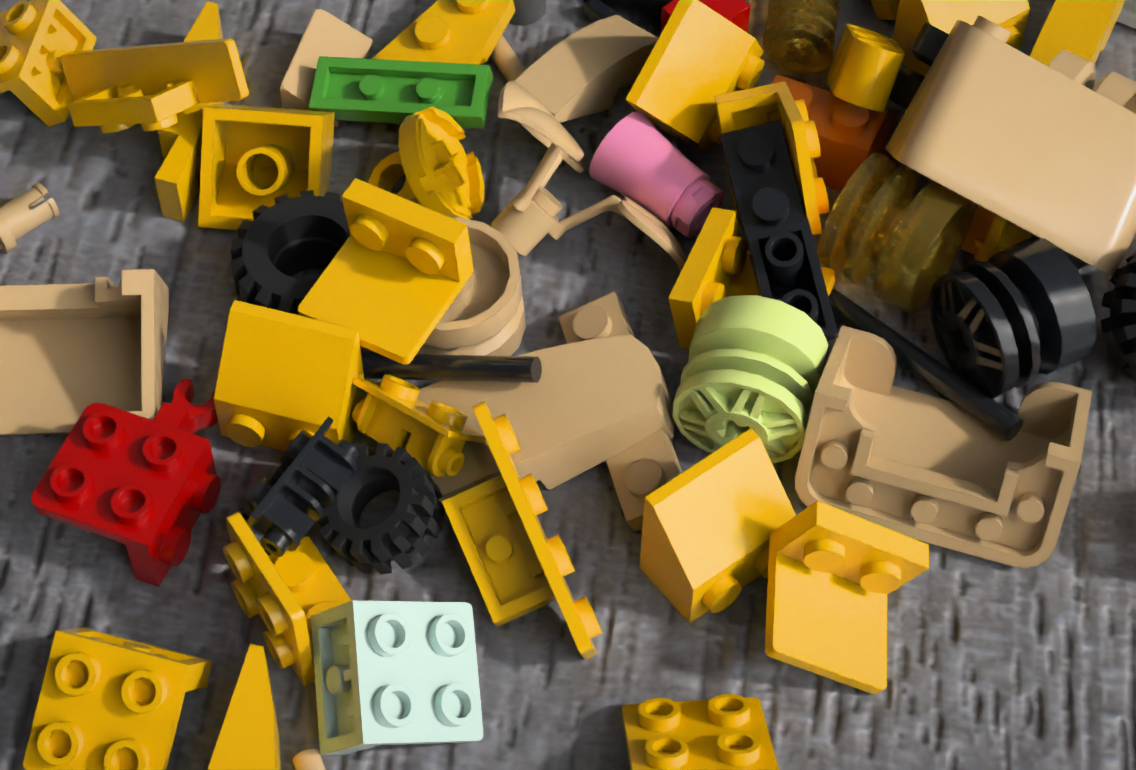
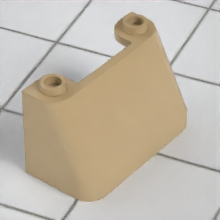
M980 15L977 16L973 25L957 19L885 149L896 160L1028 232L1047 239L1067 253L1113 276L1125 257L1136 233V110L1134 113L1006 44L1011 32Z
M155 269L122 270V281L119 282L118 287H115V284L108 277H95V283L0 286V436L69 434L84 409L96 402L154 420L162 405L169 315V288Z
M841 326L838 338H836L813 398L795 475V490L799 499L807 507L816 501H820L910 538L1013 567L1029 568L1038 566L1049 559L1055 549L1081 465L1092 391L1059 382H1044L1035 385L1026 392L1020 403L1017 416L1023 420V425L1018 434L1012 440L1007 441L952 401L893 386L897 368V357L892 346L885 339L873 333Z

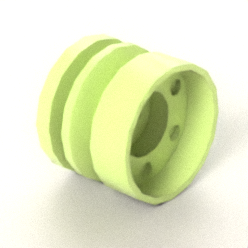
M728 296L710 303L699 315L689 349L688 364L683 368L681 383L677 388L673 401L672 418L679 431L698 448L712 454L752 428L760 437L772 464L791 459L802 449L814 394L826 361L828 342L821 327L805 312L783 301L762 296Z

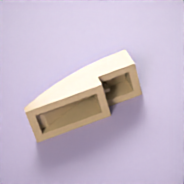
M619 15L604 18L576 31L552 47L530 65L515 82L531 92L559 123L608 110L612 107L618 89L634 84L658 37Z

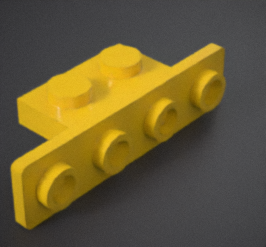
M231 38L70 51L60 57L67 84L74 99L73 102L67 104L74 127L100 126L101 133L122 131L141 123L143 131L163 129L178 122L177 113L198 103L239 101L249 95L236 43Z
M485 401L472 406L501 475L442 501V504L494 624L499 627L557 601L580 654L585 660L598 655L591 638L603 634L587 597L584 596L575 601L564 576L575 572L574 566L560 535L557 534L547 539L537 515L547 511L548 508L533 474H528L522 478L518 474L511 454L522 449L506 414L504 413L494 418Z

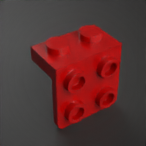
M96 402L88 405L82 412L34 489L31 501L35 511L41 515L125 544L135 579L160 587L170 567H177L184 560L191 542V530L200 514H207L214 507L221 488V478L216 473L209 439L104 403Z

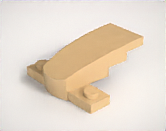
M611 292L558 317L567 344L518 355L539 357L542 373L537 383L439 381L420 389L417 399L429 406L431 401H438L462 411L468 416L465 426L483 436V431L472 406L485 401L494 418L505 413L522 449L511 454L520 478L532 473L535 481L540 480L548 490L606 461L626 522L634 532L642 529L644 498L682 473L671 442V438L674 437L671 395L660 366L649 348L634 337L624 306L615 292ZM408 432L407 437L404 441V444L402 446L403 449H405L408 440L411 436L410 432ZM472 441L465 442L461 451L465 456L464 465L461 471L453 477L448 475L436 477L425 470L442 493L443 497L438 499L441 503L452 496L501 475L487 441L485 444Z

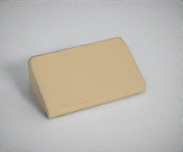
M316 8L281 83L282 108L310 110L309 103L319 56L368 59L373 48V40L332 14ZM334 120V126L339 127L341 120Z

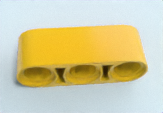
M846 24L826 78L833 95L857 106L884 112L905 53L892 38L859 26Z

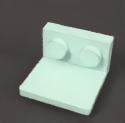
M353 600L311 616L320 755H345L379 745L472 743L483 738L475 631L471 604L467 602Z

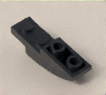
M780 120L720 134L735 195L736 208L744 239L747 242V251L759 296L783 301L805 312L821 327L826 340L838 338V330L809 221L805 217Z

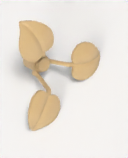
M509 81L502 88L499 95L498 118L510 119L521 124L535 138L547 146L548 150L526 187L491 222L492 228L504 234L516 252L527 256L548 233L555 240H558L567 230L603 212L613 211L627 218L660 245L676 262L681 273L687 257L676 237L659 219L627 196L621 200L619 197L612 195L559 221L556 215L563 209V206L544 187L560 165L562 159L581 174L587 168L583 150L570 133L531 92L517 82Z

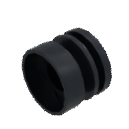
M1031 237L998 251L987 262L975 261L968 264L961 271L954 270L941 276L932 284L929 297L931 323L938 345L949 367L953 372L992 399L1007 393L1014 387L1019 388L1036 378L1037 373L1048 375L1083 359L1092 352L1097 334L1096 315L1089 291L1076 266L1062 249L1045 238Z

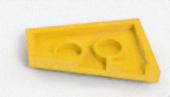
M437 0L372 59L477 65L486 63L515 13L514 1Z

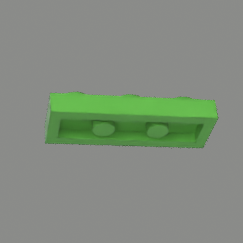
M319 56L309 109L312 111L335 112L334 120L402 124L406 116L433 106L448 113L461 127L485 129L493 74L490 65Z

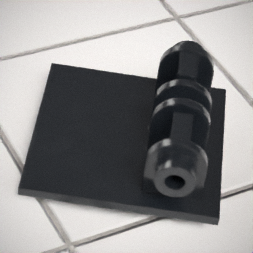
M329 416L314 435L303 429L296 436L281 457L280 462L282 464L271 479L263 478L240 509L243 512L241 514L253 534L255 535L259 532L263 535L260 539L262 546L269 553L277 557H282L286 551H295L299 547L301 540L314 525L315 521H318L324 514L322 506H330L348 479L358 470L356 463L360 456L358 450L345 440H338L335 444L325 437L334 421Z

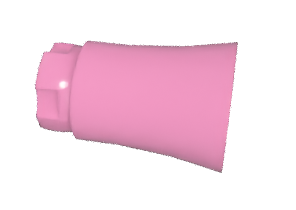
M640 111L630 113L620 120L604 137L591 160L589 175L592 179L627 196L653 214L668 228L674 227L689 239L696 237L700 233L712 207L721 209L723 206L724 191L711 183L710 176L685 157Z

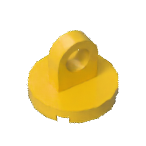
M433 106L404 118L399 128V151L381 160L373 169L368 181L369 184L391 193L394 183L405 174V184L395 195L450 218L472 219L474 218L472 215L479 213L484 203V180L480 162L473 151L466 154L459 141L466 138L465 132L448 113Z

